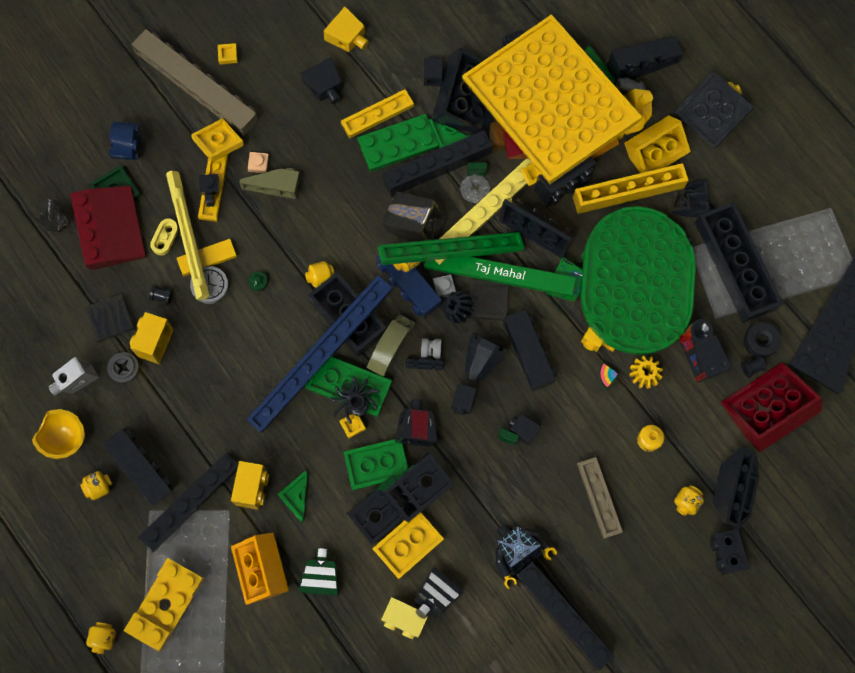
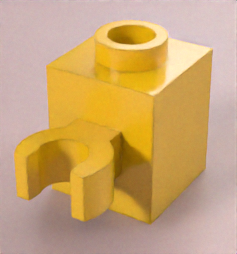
M590 327L581 340L583 346L590 351L595 350L597 352L601 345L611 352L615 350L604 343Z

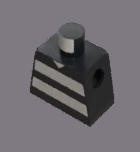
M433 568L414 599L420 605L416 610V614L422 619H425L429 614L434 618H438L460 598L463 591L436 568Z

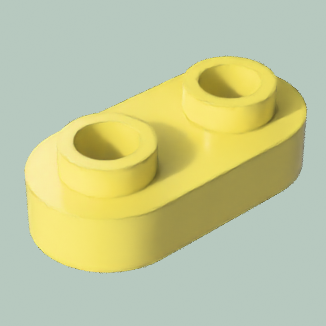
M164 219L160 222L151 241V248L155 254L165 255L170 251L179 231L174 220ZM168 228H172L171 232H166ZM164 244V248H158L159 245Z

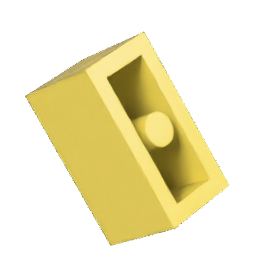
M391 597L381 621L385 622L384 627L393 631L398 628L403 631V636L413 640L414 636L419 637L427 617L425 619L420 618L416 614V608Z

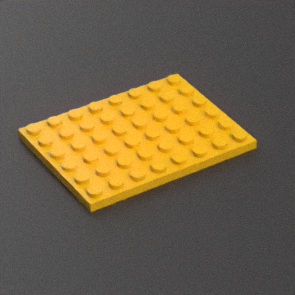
M552 14L462 75L465 83L549 184L642 121V116Z

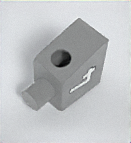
M75 356L53 373L52 377L55 383L49 386V390L54 396H57L62 391L73 394L97 380L99 376L89 361Z

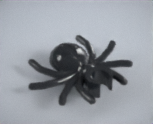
M352 377L356 388H354L353 383L349 382L351 389L347 391L342 385V393L339 387L335 386V390L343 398H329V401L343 403L336 409L333 417H336L338 412L345 406L346 419L349 424H352L348 408L356 416L364 415L368 410V404L365 399L372 403L376 410L378 409L375 401L365 394L380 393V390L363 391L368 383V378H365L360 389L355 377Z

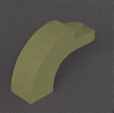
M401 314L395 320H392L377 344L367 368L384 377L392 366L400 347L416 323Z

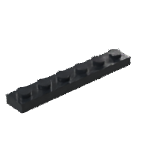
M225 453L138 538L154 553L237 472L238 463Z

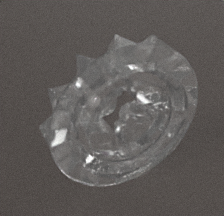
M474 174L462 180L460 191L467 201L478 203L490 192L488 180L483 175ZM472 183H473L475 186H478V185H479V188H478V191H477V192H476V190H470V189H472Z

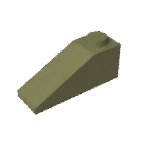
M292 168L277 169L242 178L239 183L242 190L296 199L300 174Z

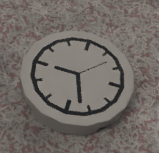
M206 266L202 269L210 296L205 300L198 301L205 304H214L226 296L229 282L221 269L214 266ZM191 278L190 289L192 291L193 296L196 298Z

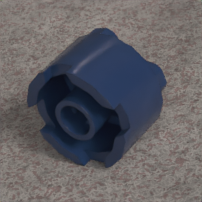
M113 121L109 137L111 147H113V149H109L111 158L139 159V149H137V146L141 144V133H139L140 125L138 123Z

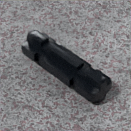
M412 357L406 359V368L408 369L417 367V369L432 370V368H435V370H443L444 361L442 359H414Z

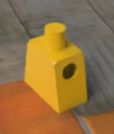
M346 7L339 12L323 31L325 41L347 52H350L355 46L364 50L369 43L363 37L365 35L364 25Z

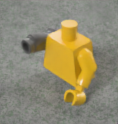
M627 77L618 78L616 88L628 92L623 96L642 116V121L617 137L618 140L622 139L624 134L628 135L642 130L652 116L653 95L650 91L646 90L642 81L638 83Z

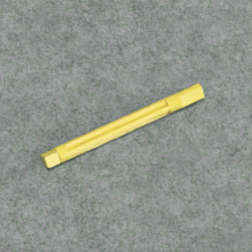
M169 171L166 173L177 215L196 299L205 300L210 295L186 205L180 174L177 171Z

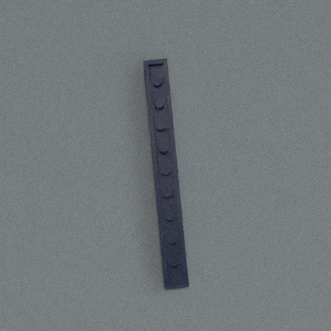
M378 275L247 420L260 433H263L390 294L393 288Z

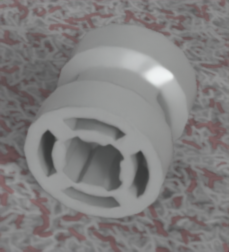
M422 338L421 357L433 356L434 358H440L441 339L429 340L428 338Z

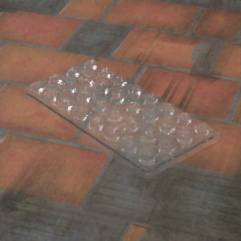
M832 208L749 231L781 299L837 284L852 260ZM702 244L693 247L696 267L715 318L737 313L706 245Z
M149 511L148 527L165 511ZM196 511L154 553L147 547L145 597L156 581L157 574L167 558L203 577L205 580L162 652L142 642L140 673H224L230 511ZM164 599L160 603V608L163 611L168 610L171 606L169 599Z

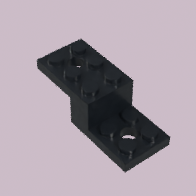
M428 452L398 478L393 475L346 514L369 543L373 545L402 519L409 523L453 486L454 483ZM424 476H429L431 478L430 484L425 487L422 486L421 479ZM373 511H378L380 514L379 519L375 522L370 521V514Z

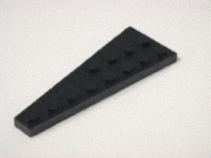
M855 255L789 363V366L837 395L841 394L855 348Z

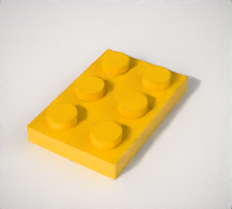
M419 513L409 523L403 521L372 549L393 574L400 579L439 545L444 538L424 515Z

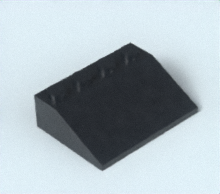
M462 48L450 54L431 119L451 128L474 134L485 130L488 136L493 115L462 78V75L483 62V59Z
M512 197L504 199L499 219L500 223L515 232H520V235L559 258L565 257L576 238L571 229L561 227L554 219L544 217L540 211L527 207L519 199L515 200Z

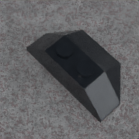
M740 446L721 464L712 502L722 522L736 529H740L742 524L751 516L759 480L756 452Z

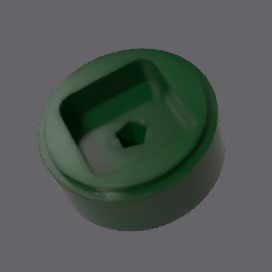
M253 272L248 278V284L252 290L259 292L267 287L268 280L264 273Z

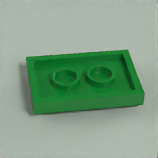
M395 439L343 452L352 491L382 484L392 475L398 478L408 470L402 443H395Z

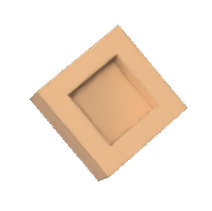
M250 152L248 172L266 173L269 155L267 153Z

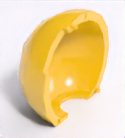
M62 409L50 410L43 418V422L38 432L35 433L32 442L36 449L48 458L57 460L68 458L81 447L85 437L84 428L78 417L72 412Z

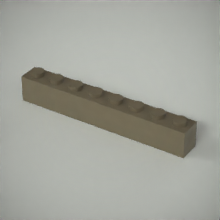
M145 29L131 44L138 56L220 119L223 118L229 126L242 136H245L258 122L257 112L250 105L247 107L237 95H231L224 85H218L211 75H205L201 72L202 70L198 65L188 62V59L182 53L178 54L169 43H163L156 33H150Z

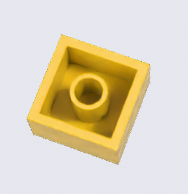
M145 312L144 316L140 317L138 321L136 335H133L130 340V348L139 358L160 364L174 329L167 319Z
M239 461L231 501L236 506L259 510L260 505H264L266 494L263 493L264 486H268L270 475L267 474V470L263 465Z

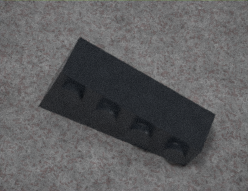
M675 36L663 37L658 40L611 51L607 68L615 78L616 82L614 84L616 85L618 78L627 77L633 80L679 63L683 52Z

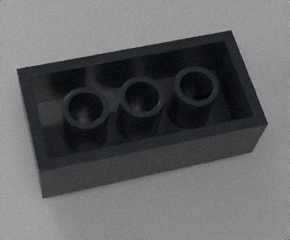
M336 272L308 295V299L326 322L332 326L359 295ZM372 312L345 343L357 357H360L381 339L387 327Z

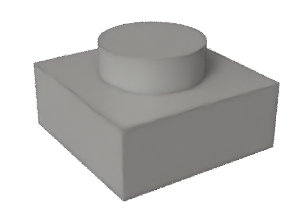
M451 274L433 279L436 294L440 298L450 296L451 292H456Z

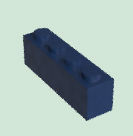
M380 255L376 256L377 268L389 276L388 281L393 287H398L401 291V297L404 301H409L412 304L411 308L417 316L421 315L424 319L441 306L442 300L415 268L409 272L399 271L393 264L382 265Z

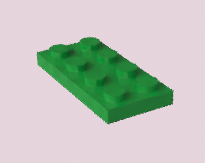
M426 114L357 137L370 172L439 148Z
M331 357L307 383L305 388L327 398H343L337 393L335 386H338L342 393V385L347 391L351 389L349 382L353 383L354 388H356L352 377H355L360 389L365 378H368V383L363 391L377 389L380 390V393L365 394L374 400L378 406L376 410L372 403L365 399L368 404L366 413L378 417L392 380Z

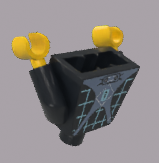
M506 524L497 530L501 538L496 542L498 548L495 550L496 566L501 576L505 577L504 585L508 589V580L512 579L514 584H517L515 578L510 576L511 573L514 576L541 555L546 560H552L548 556L549 551L557 555L556 549L549 548L547 541L537 531L528 528L523 529L520 526L510 530Z

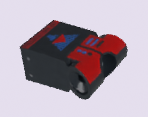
M698 319L685 328L679 339L685 347V354L697 383L722 374L732 368L717 336L713 334V327L709 321Z

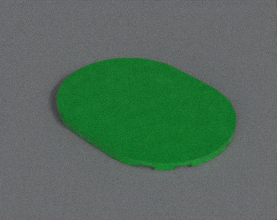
M634 206L621 208L608 214L591 231L584 249L580 295L581 306L590 328L610 347L629 354H651L673 344L682 335L685 328H687L694 305L696 260L693 247L690 245L686 233L679 224L673 222L666 214L660 211Z

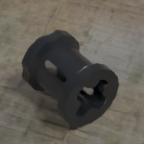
M153 284L149 300H158L169 305L173 297V289H164Z
M757 355L751 361L741 363L742 371L747 378L752 377L753 374L759 371L764 372L767 370L766 362L760 355Z

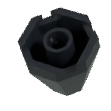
M473 332L469 339L465 372L468 373V378L477 382L478 379L483 380L506 356L508 349L504 348L502 351L501 345L483 336L476 338L478 334Z

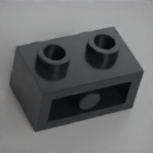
M739 529L711 536L710 547L713 552L715 551L717 557L715 564L721 575L749 569Z

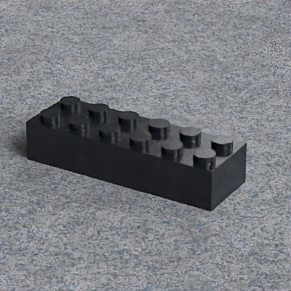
M732 202L699 215L695 221L696 227L742 323L778 310L784 303L735 203Z

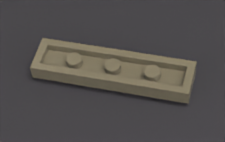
M594 457L577 463L602 538L605 539L623 533L597 458Z

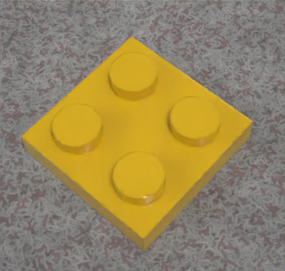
M223 118L191 134L192 140L211 162L243 146V140Z

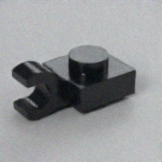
M218 174L199 175L200 195H205L207 207H214V194H219Z

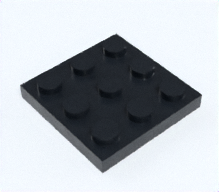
M712 71L676 109L675 113L715 149L754 107L715 71Z

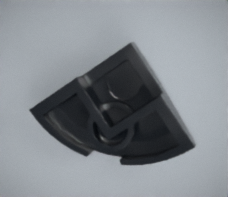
M707 179L685 186L686 190L681 195L678 193L675 196L671 209L672 214L686 217H699V215L709 212Z

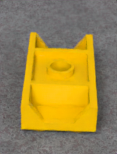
M170 558L166 559L157 574L156 581L138 611L134 612L124 629L126 633L159 652L163 651L205 580ZM164 599H169L171 606L168 610L163 611L160 608V603Z

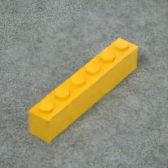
M682 163L575 189L573 200L577 213L580 214L684 189L688 182V177Z

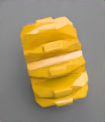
M642 356L641 361L635 359V365L630 366L632 372L629 376L635 377L632 381L634 384L640 382L639 388H642L645 384L646 388L650 389L651 384L656 386L658 384L657 380L662 379L659 373L663 371V368H657L659 361L653 363V357H650L647 361L646 357ZM644 369L648 370V371H647V373H648L647 376L644 375V373H645Z

